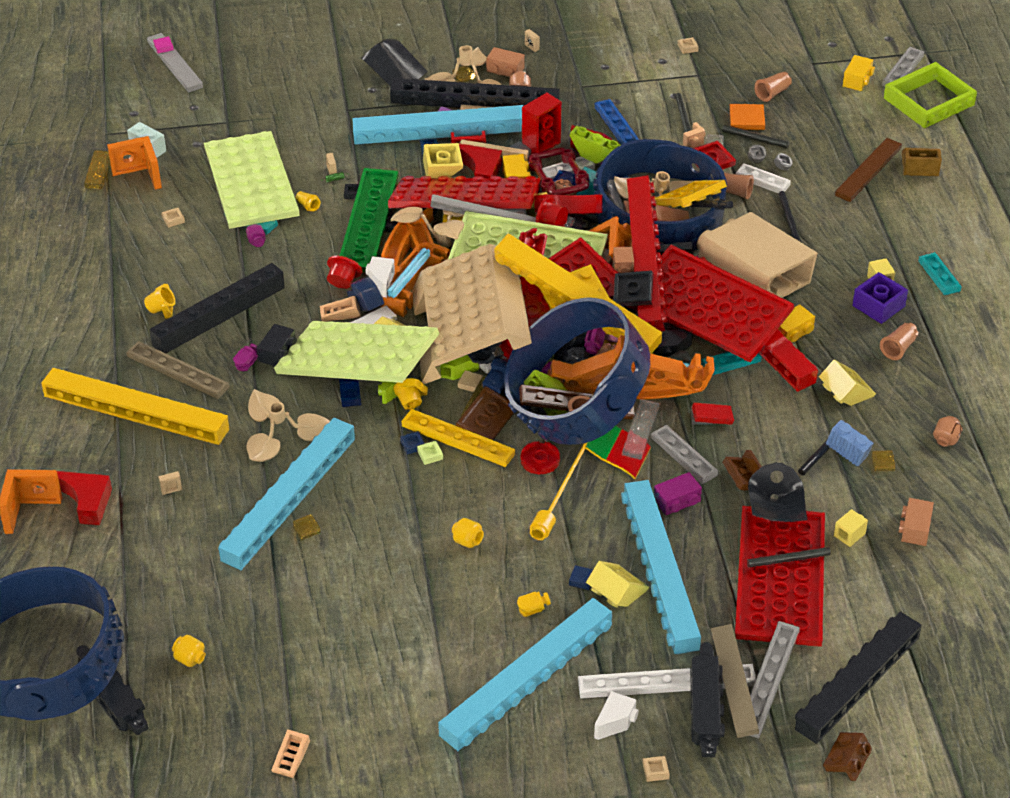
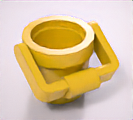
M168 284L160 285L145 298V306L153 314L162 311L165 319L173 316V306L176 302L175 296Z
M407 378L403 383L397 382L393 387L395 395L398 396L406 410L420 406L422 403L421 396L428 394V387L415 378Z

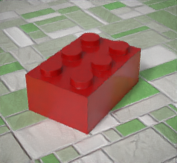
M545 93L522 107V143L531 149V155L550 150L561 143L562 102L549 93Z

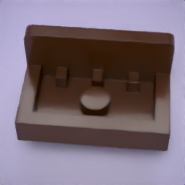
M746 450L742 458L726 456L722 462L736 483V486L739 490L749 491L748 483L750 478L762 467L751 450Z
M840 732L823 764L827 772H846L851 781H856L872 751V747L865 734Z

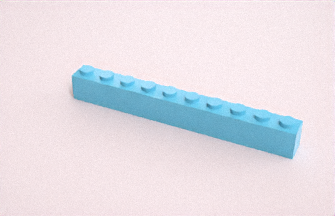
M523 105L353 118L354 143L357 145L451 137V132H454L455 137L482 135V131H485V134L522 132Z
M333 418L324 426L320 434L313 438L312 443L301 452L296 461L291 463L288 470L280 475L273 487L268 489L265 496L257 501L255 507L244 516L241 523L234 527L231 534L220 543L218 550L221 562L239 570L246 566L355 440L353 425Z
M649 480L625 483L624 492L621 493L622 502L627 505V518L631 519L632 533L637 536L636 546L642 552V565L647 567L646 577L652 583V596L657 598L656 608L657 612L662 614L661 623L663 630L667 629L668 646H672L674 654L699 651L701 635Z
M594 598L589 600L439 721V736L457 751L464 746H468L477 735L484 733L494 721L500 720L505 712L511 707L517 706L527 694L533 693L536 687L543 681H547L556 670L562 669L567 661L572 657L578 656L584 647L592 644L603 632H607L612 625V611Z

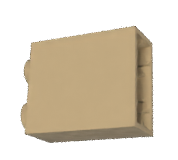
M752 212L737 219L731 218L724 225L712 231L706 230L697 241V248L699 249L698 258L704 256L713 265L781 298L811 283L818 254Z

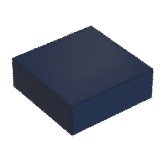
M419 431L400 436V442L407 455L417 452V446L425 444Z
M575 565L569 579V586L589 590L591 586L586 582L593 569Z

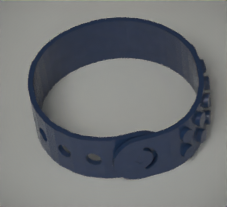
M642 139L627 142L610 152L603 160L600 168L597 169V179H594L593 189L595 190L593 195H602V213L594 215L597 216L599 225L615 216L619 218L618 222L620 224L628 223L631 225L630 214L616 206L605 194L613 185L615 176L623 178L636 173H653L656 175L657 172L663 171L668 173L670 178L685 181L712 180V174L714 180H725L727 185L725 174L720 165L710 156L672 141ZM692 163L698 165L700 171L694 170ZM727 187L720 189V193L711 195L714 200H726ZM711 208L700 216L681 221H655L659 229V235H656V238H659L660 245L691 242L693 251L698 250L697 241L706 230L712 231L722 226L724 210Z
M598 298L574 299L551 309L529 327L532 343L512 350L504 376L505 395L510 401L508 405L514 413L518 411L516 416L524 424L528 423L526 427L534 434L538 432V435L546 441L551 440L558 444L568 445L593 441L612 430L632 409L636 397L645 384L650 369V351L646 341L617 306ZM616 327L625 330L624 346L618 361L608 375L599 383L593 397L581 407L565 414L546 416L532 413L531 406L520 405L519 388L521 384L525 385L523 382L534 370L541 371L547 361L567 342L584 332L596 328ZM632 362L635 363L634 373L631 370Z
M38 567L16 572L0 579V624L28 609L56 603L85 606L104 616L99 636L93 647L73 668L49 679L28 677L0 680L1 716L34 721L67 715L89 704L108 685L121 658V645L124 642V634L122 629L118 628L122 626L118 613L113 615L117 611L112 599H107L110 597L108 591L104 586L101 587L91 576L65 567Z

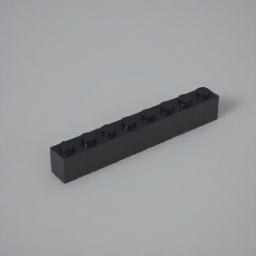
M270 263L150 328L152 346L163 353H168L285 289L283 271L273 263Z
M901 611L895 617H891L887 621L886 626L882 630L879 629L873 639L862 646L857 656L853 655L848 661L847 666L844 669L840 668L831 682L827 681L818 695H813L804 709H799L795 715V730L817 744L919 639L922 624Z

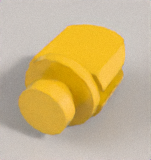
M535 591L520 596L517 600L519 612L524 617L542 612V610H545L544 604H551L547 592L541 596L540 592Z

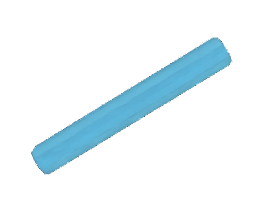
M422 248L388 288L387 295L389 297L395 298L431 256L429 249Z

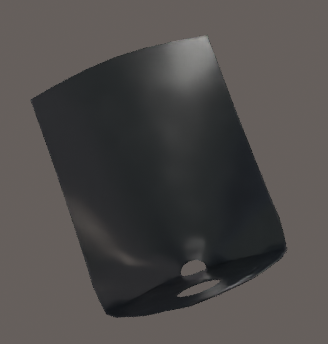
M397 39L382 40L361 58L390 87L393 78L419 79L428 72Z
M774 462L762 466L752 475L748 483L752 515L779 522L807 520L803 483L794 469L782 462ZM772 472H782L783 480L779 483L773 482L770 478ZM776 494L778 499H772L770 496Z

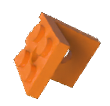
M149 136L107 144L113 176L148 169L154 188H162L158 160ZM125 155H131L128 159L123 158Z
M617 216L589 230L591 232L608 234L605 249H609V256L612 258L613 247H632L631 225L628 223L620 224Z
M7 469L0 495V517L5 534H13L21 503H62V493L56 470Z

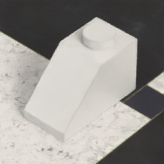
M372 257L370 264L366 266V275H369V278L374 281L381 296L387 298V290L391 286L395 274L394 259Z
M611 691L595 723L594 738L599 740L628 730L631 722L635 723L639 710L636 709V699Z

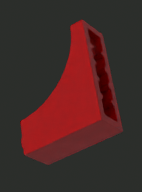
M459 143L462 162L473 171L475 176H482L483 178L498 176L502 166V150Z
M535 195V213L538 211L541 202L547 197L554 198L557 205L566 207L568 214L588 215L602 213V195Z
M57 471L61 492L72 497L78 504L77 514L79 523L100 525L112 491L110 476Z

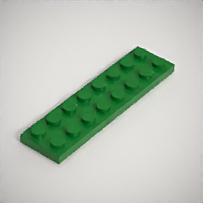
M363 169L339 255L358 263L362 268V272H366V266L370 264L372 257H378L390 212L388 200L396 188L399 177L398 171Z

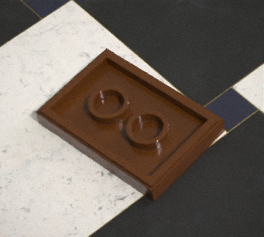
M485 386L458 420L456 426L494 441L514 415V412L509 407L508 403L510 401Z

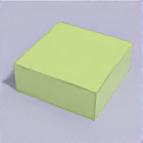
M436 441L417 446V452L424 465L443 460V453Z

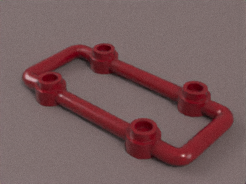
M561 147L534 153L529 156V170L535 171L538 178H541L542 192H547L549 195H568L589 188V174L585 170H580L575 162V152L572 149ZM561 154L562 162L569 164L575 173L577 185L556 190L555 182L551 178H547L542 171L540 159Z

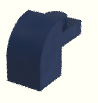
M369 277L351 283L352 289L346 291L348 297H356L361 311H370L384 304L378 287Z
M497 357L492 361L491 370L482 383L483 388L486 386L499 394L505 387L504 376L507 360Z

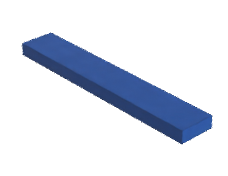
M611 99L595 103V109L621 145L639 140Z

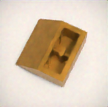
M904 148L902 150L904 175L939 176L942 162L940 149Z

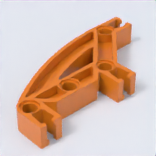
M426 208L422 213L430 223L433 220V208ZM423 218L411 223L398 222L390 233L381 254V258L394 259L395 274L392 285L422 248L430 250L431 256L395 298L388 295L387 298L382 297L384 304L380 307L387 306L394 314L402 317L407 314L406 306L408 309L413 307V292L410 291L413 289L420 272L429 266H435L448 260L450 255V249L434 244ZM412 247L413 251L404 260L408 250Z
M620 335L613 350L574 364L552 360L551 370L548 369L547 375L560 380L567 391L594 394L599 383L608 375L618 361L624 346L625 336ZM650 353L649 374L636 399L669 398L703 391L714 373V358L707 356V363L703 367L700 354L695 353L687 368L683 361ZM632 362L631 370L633 373L635 371L634 362Z

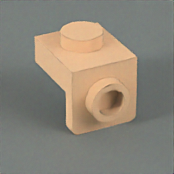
M697 122L693 123L691 131L683 133V146L695 148L704 144L705 130Z

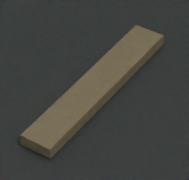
M140 341L126 352L127 357L216 399H219L230 388L228 382Z
M728 624L711 628L718 662L723 667L722 678L737 738L759 734L733 626Z

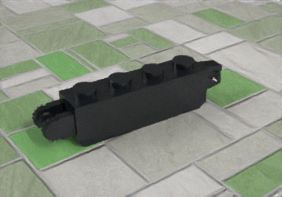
M709 642L702 643L699 656L696 655L691 660V741L700 746L702 757L713 758L716 756L720 737H724L725 725L720 723V717L724 716V704H720V698H723V684H719V678H722L723 667L718 665V656H714L713 645Z
M79 645L77 647L78 663L91 650L87 645ZM115 670L108 685L95 700L119 730L127 731L130 729L136 735H140L149 729L143 713L145 706L140 698L136 699L130 685H125L122 682L123 679L120 673Z

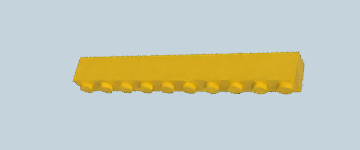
M508 233L494 248L495 259L499 264L506 265L516 275H521L530 284H535L541 288L545 294L552 295L560 304L580 298L606 300L617 306L646 341L651 354L662 342L661 331ZM602 327L606 334L613 335L618 340L620 335L625 336V330Z
M52 368L41 383L44 397L220 445L229 431L228 415L65 370Z

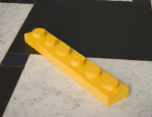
M411 409L402 420V427L415 432L419 431L422 435L503 467H506L515 456L514 448L414 409Z

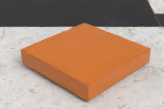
M730 104V127L742 130H765L764 104Z

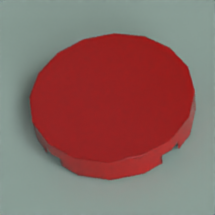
M534 441L522 449L520 455L521 465L530 473L538 475L548 474L559 466L560 452L555 445L549 442L544 444L540 443V441Z

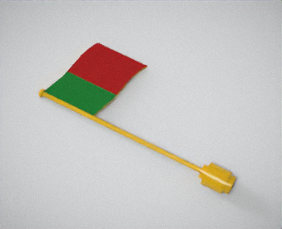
M617 426L605 435L584 443L549 509L537 512L530 525V535L536 540H544L549 536L556 523V518L551 512L585 449L599 459L623 470L636 479L651 446L641 438Z

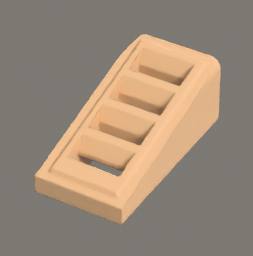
M355 296L320 306L322 321L361 317L360 306Z
M287 729L271 771L294 778L310 743L309 735ZM291 742L300 744V746L296 747L290 744ZM287 750L296 751L297 754L288 753ZM284 757H288L294 759V761L290 762L283 759ZM281 764L290 766L291 769L289 771L279 767Z

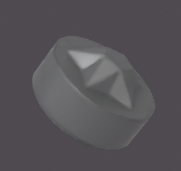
M753 145L748 151L749 159L755 163L762 162L766 156V150L761 145Z
M780 153L774 159V163L779 169L786 171L791 167L792 160L788 155Z

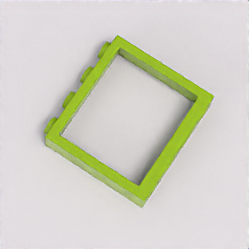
M937 62L886 84L884 91L885 100L924 129L974 106L977 96L975 89ZM937 80L955 93L957 97L932 109L925 110L906 96L905 93Z

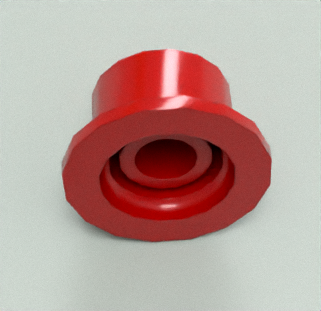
M547 197L538 208L536 223L564 227L568 218V210L564 206L557 205L554 198Z
M337 255L331 256L327 260V265L330 268L327 281L335 287L348 289L351 287L353 279L360 277L362 274L361 266L352 259Z

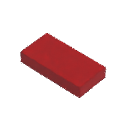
M693 403L692 405L695 422L732 425L734 422L732 409L729 405Z

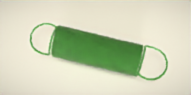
M344 173L327 175L325 180L326 182L344 179Z

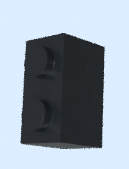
M274 324L257 346L258 361L276 366L282 357L287 356L290 347L296 344L295 329Z

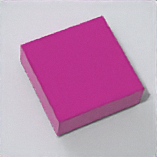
M169 36L153 40L158 54L174 50Z

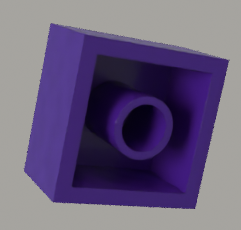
M878 272L855 289L852 306L882 324L905 307L908 289Z

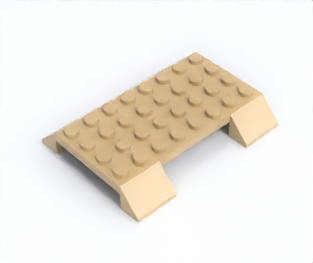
M496 245L480 246L468 253H462L458 257L445 260L435 266H429L420 272L412 289L414 313L418 315L426 312L428 327H437L439 331L437 338L420 359L423 384L441 378V364L506 339L509 340L513 350L532 343L520 275H516L509 267L501 265L496 261L494 252Z

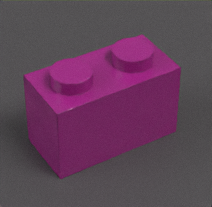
M688 472L655 485L653 495L656 504L666 516L701 502L702 487L691 473Z

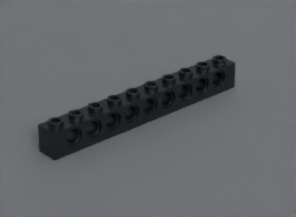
M393 78L390 88L391 104L461 108V105L487 107L524 106L545 93H549L560 100V89Z

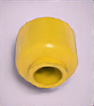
M468 518L460 519L452 527L454 541L467 548L479 545L483 539L484 532L482 526Z
M191 635L178 637L172 646L174 659L187 667L201 664L206 656L204 643Z

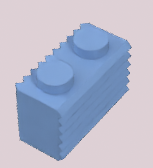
M842 420L832 428L826 442L829 448L839 452V455L848 459L855 466H859L867 458L874 444L865 435H862Z

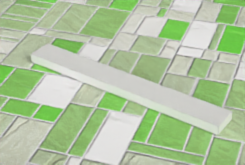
M744 664L743 669L748 687L754 686L756 677L753 664ZM690 668L578 676L580 699L609 697L611 691L621 695L690 691ZM719 678V684H723V688H725L723 678Z

